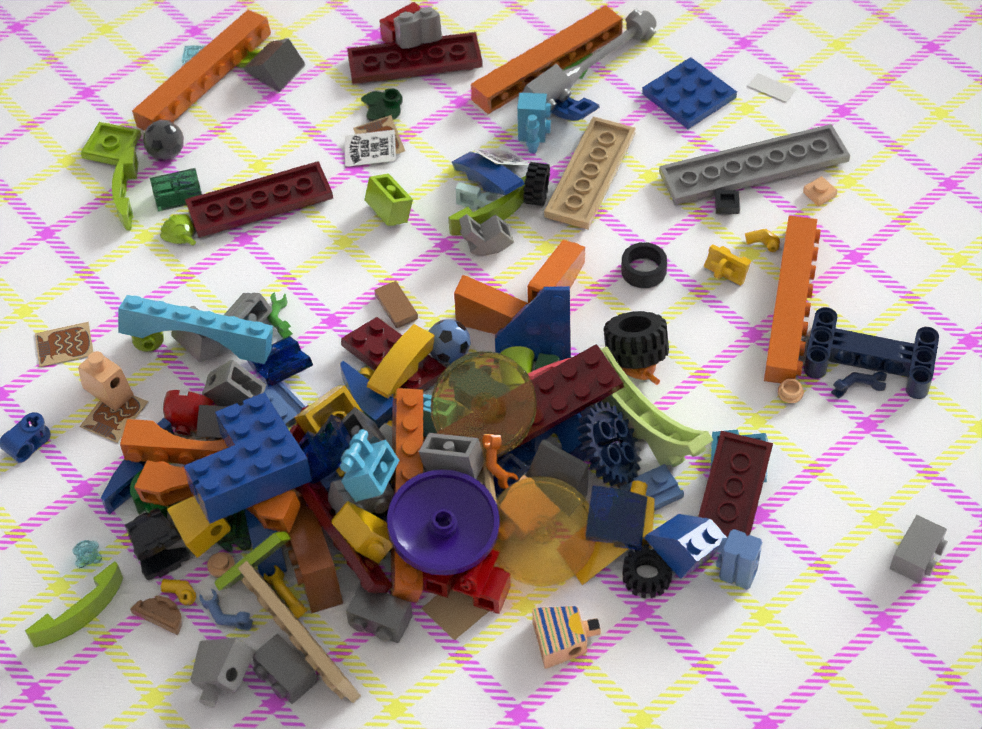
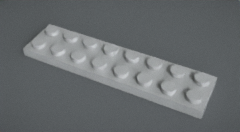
M829 124L659 166V174L674 204L677 205L715 195V190H737L846 163L850 160V154L833 125Z

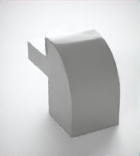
M467 214L459 219L462 227L460 230L461 235L468 242L470 252L474 255L486 256L496 254L514 243L509 225L497 215H494L481 225Z

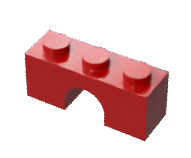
M493 567L480 598L473 597V606L500 614L511 588L510 573L500 567ZM423 572V591L448 598L460 573L436 575Z

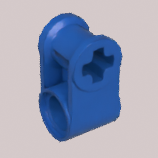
M37 412L25 415L21 421L1 436L0 448L18 463L25 462L38 448L50 439L51 433L49 428L44 425L43 416Z

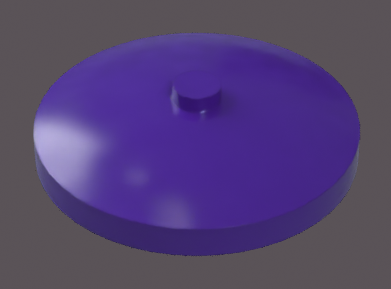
M453 470L428 471L408 480L393 496L387 515L388 535L397 554L412 567L436 575L457 574L475 567L491 552L499 531V511L489 490L475 478Z

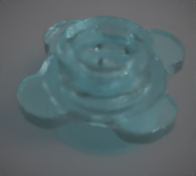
M84 540L74 546L72 552L76 555L75 565L78 568H84L92 563L98 564L102 560L101 554L98 553L99 544L97 541Z

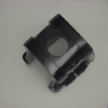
M159 507L151 510L150 513L140 514L134 520L124 524L134 547V554L138 561L140 560L141 572L146 580L167 575L170 570L178 569L181 567V563L190 558V553L186 547L166 549L177 543L182 537L177 527L165 518Z

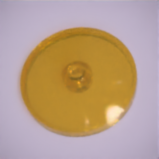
M491 351L470 353L451 363L437 380L431 398V416L437 433L478 438L484 459H486V449L482 442L484 434L501 436L502 442L497 450V457L504 455L517 447L527 436L533 425L537 408L535 388L527 372L511 358Z
M530 477L512 484L497 498L499 531L493 550L500 552L496 563L504 571L509 572L511 578L530 586H554L571 579L586 565L596 543V521L589 503L573 486L556 478Z

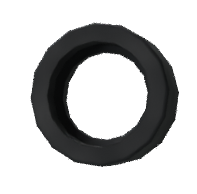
M638 242L625 249L621 260V275L627 283L638 288H651L664 280L667 274V255L662 248L653 243ZM638 259H649L657 263L658 267L649 272H641L631 267L630 263Z

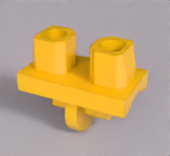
M712 244L708 249V257L703 267L713 271L715 278L721 279L724 277L741 286L745 282L751 260L744 256L739 258L731 254L730 249Z

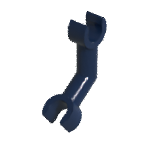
M852 372L843 380L838 379L833 384L836 388L831 393L837 398H841L848 388L855 383L868 384L877 391H884L887 384L884 383L887 374L876 372L874 375Z

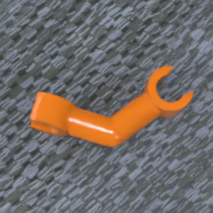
M484 434L482 442L486 449V468L498 479L500 488L512 490L507 485L508 478L518 480V476L515 473L506 472L497 464V450L501 446V436Z

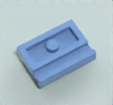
M277 378L273 384L266 385L264 392L287 428L296 423L294 417L306 406Z
M665 464L638 477H634V481H642L648 485L645 496L655 499L654 511L684 498V491L678 487L677 481ZM632 482L618 487V490L630 492Z

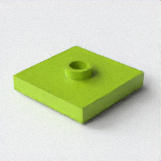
M99 122L80 152L82 159L117 165L125 151L129 147L137 145L142 136L141 130Z

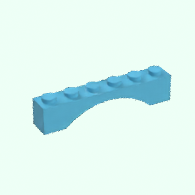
M126 295L118 308V333L144 338L150 334L162 331L179 330L193 332L219 342L231 350L239 359L265 364L271 352L273 326L262 322H253L239 319L235 316L220 315L211 311H201L187 306H178L165 303L164 301H154Z

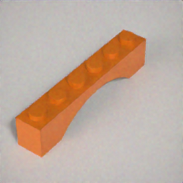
M127 419L120 442L125 460L132 462H147V460L153 462L164 461L183 465L228 448L224 440L198 441L185 439L162 429L154 421Z
M147 460L134 486L143 502L168 506L194 496L189 488L184 466L182 468L176 467L164 461L153 462ZM289 490L246 509L260 521L264 528L290 533L301 505L296 493L293 490Z

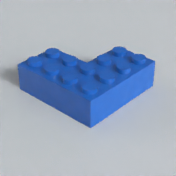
M265 392L244 400L241 406L236 403L216 411L220 435L228 448L184 465L189 488L198 504H200V508L209 524L312 481L306 455Z

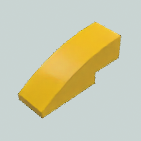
M413 324L381 361L368 381L367 387L388 399L397 388H400L418 371V363L433 350L435 335Z

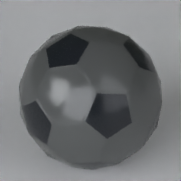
M155 121L144 132V148L155 159H173L184 147L183 132L171 121Z

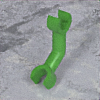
M274 292L270 296L272 312L268 315L267 320L277 329L280 336L286 339L293 334L288 329L291 325L286 320L282 321L278 315L280 310L287 306V297L284 294L281 300H277Z

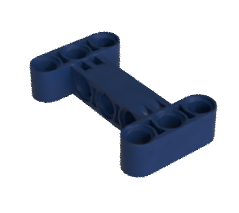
M822 307L816 311L804 364V372L808 377L813 379L822 378L827 372L828 362H834L907 377L905 388L906 393L911 398L923 399L928 395L933 379L939 343V333L937 330L927 326L921 327L917 330L914 343L837 329L838 316L835 310L829 307Z

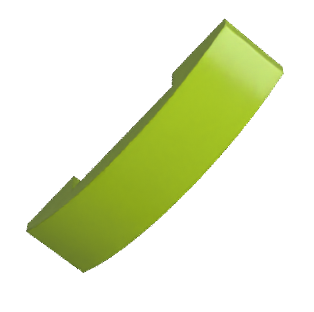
M129 147L116 165L112 178L113 200L120 222L126 231L131 230L133 218L129 197H126L127 182L129 179H137L139 165L135 147Z
M526 175L521 178L524 181V185L474 212L469 207H466L449 216V233L452 236L461 235L460 230L462 227L459 219L466 214L480 225L494 215H497L502 220L511 216L524 203L523 195Z
M115 561L93 577L96 585L95 589L55 620L47 613L25 630L34 648L57 642L72 635L90 623L107 607L123 581L121 570Z

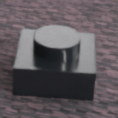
M715 190L716 214L740 213L739 190Z

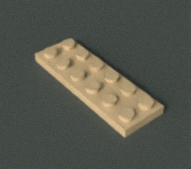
M593 116L544 210V217L589 230L635 136L636 127Z
M247 561L238 568L245 576L241 581L255 594L257 601L273 616L272 619L287 633L293 645L306 656V661L315 671H318L324 683L341 700L345 696L352 703L359 699L362 695L299 619L291 612L270 584Z

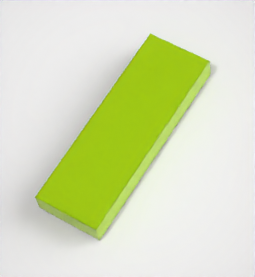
M287 532L273 533L216 579L214 584L218 590L231 588L244 577L238 569L244 562L247 561L253 568H256L291 539Z

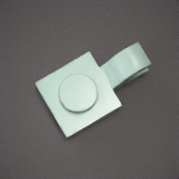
M459 182L455 188L456 204L478 210L479 207H484L491 203V201L498 199L497 193H481V188Z

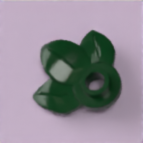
M389 88L384 92L373 91L364 95L361 101L370 106L366 118L371 121L390 115L393 120L398 118L401 113L400 106L403 103L401 93L395 88Z

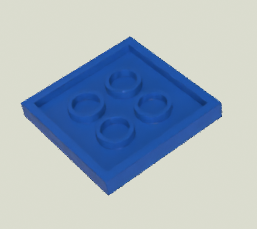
M692 57L642 87V94L686 129H690L737 98V91Z

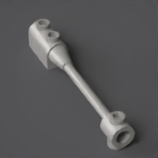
M637 8L634 9L625 18L627 31L577 66L563 71L555 64L528 83L522 93L547 94V103H551L552 110L557 105L555 102L557 99L564 102L572 94L570 90L582 73L630 38L640 40L644 37L647 41L656 34L657 22L655 17L649 11L640 12Z

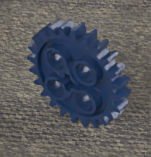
M601 401L586 407V410L581 412L582 417L578 418L581 426H578L577 430L582 436L577 437V439L583 443L580 450L586 452L584 460L590 461L589 469H595L596 477H602L603 483L609 482L611 487L615 485L620 487L634 481V477H638L637 471L641 470L637 462L642 461V459L637 455V452L641 451V449L635 444L638 438L633 437L634 428L629 429V420H623V412L617 413L616 406L610 407L609 402L603 404ZM615 441H620V442H621L620 444H619V443L610 444V443L615 442ZM610 444V445H608V446H606V447H599V446H598V445Z

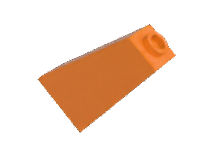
M562 240L527 285L528 303L544 287L570 286L571 289L585 264V246Z
M465 275L461 276L454 292L456 321L461 322L465 327L496 334L501 328L503 329L508 325L512 318L526 304H529Z

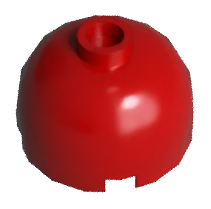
M169 390L166 392L163 402L164 418L171 423L172 427L175 428V432L180 435L189 436L190 432H197L199 405L216 406V404L213 405L214 401L210 398L188 391L187 395H179L180 390Z

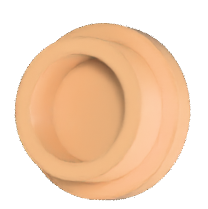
M786 379L778 387V396L786 403H797L803 398L804 389L801 383L795 379Z
M226 552L215 553L207 562L209 573L216 578H219L235 565L233 557Z

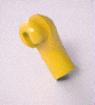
M768 229L745 233L747 244L761 242L770 252H776L780 248L779 237Z
M162 579L161 592L175 593L179 601L186 606L195 602L196 592L188 581Z

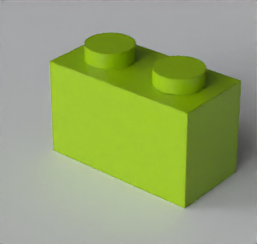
M389 173L370 176L364 198L365 202L387 226L408 223L413 202L410 195Z

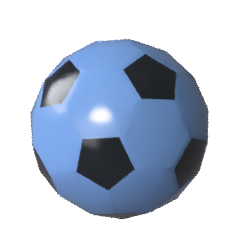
M443 319L436 322L429 329L428 332L435 335L433 350L430 352V355L435 360L448 364L453 360H462L468 353L471 345L470 334L461 322L453 319Z

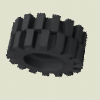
M529 163L523 195L524 204L544 206L550 182L549 164Z
M644 544L643 550H641L639 545L635 547V552L630 550L628 557L625 556L622 580L623 583H626L628 591L632 589L633 595L637 596L638 592H641V598H646V594H650V598H655L656 592L660 596L664 594V589L668 590L673 570L654 548L653 550L649 549V544ZM643 565H650L658 570V574L654 577L646 578L640 576L637 573V569Z

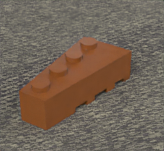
M300 496L298 500L301 507L290 533H287L291 539L285 543L286 548L291 547V550H288L291 565H297V568L294 569L298 585L303 584L311 613H315L344 603L335 565L319 520L314 512L307 507L303 496Z

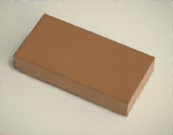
M397 281L374 290L376 298L396 328L418 319V313Z

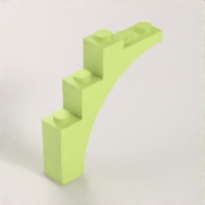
M608 347L600 348L624 383V388L601 400L602 403L609 402L610 407L616 406L617 413L623 412V420H629V429L634 428L633 437L644 439L648 443L660 466L663 464L671 465L672 467L678 466L686 460V455L695 457L706 450L705 446L713 441L708 431L695 430L684 426L659 410L631 382Z

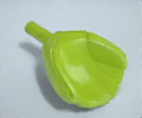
M187 214L173 215L161 227L160 237L167 242L175 244L189 243L192 246L196 244V241L191 238L195 231L194 225Z

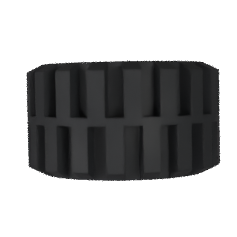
M632 311L614 316L605 323L603 328L605 347H608L620 367L626 369L646 368L658 364L666 358L665 356H668L667 323L661 315L653 312Z

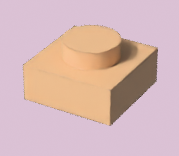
M821 176L805 185L803 193L819 207L836 197L837 189Z

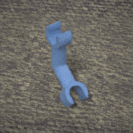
M212 588L213 598L211 600L205 601L202 595H199L202 606L205 609H209L214 621L218 625L235 626L240 630H251L253 620L249 619L250 613L238 612L237 615L223 614L219 606V597Z

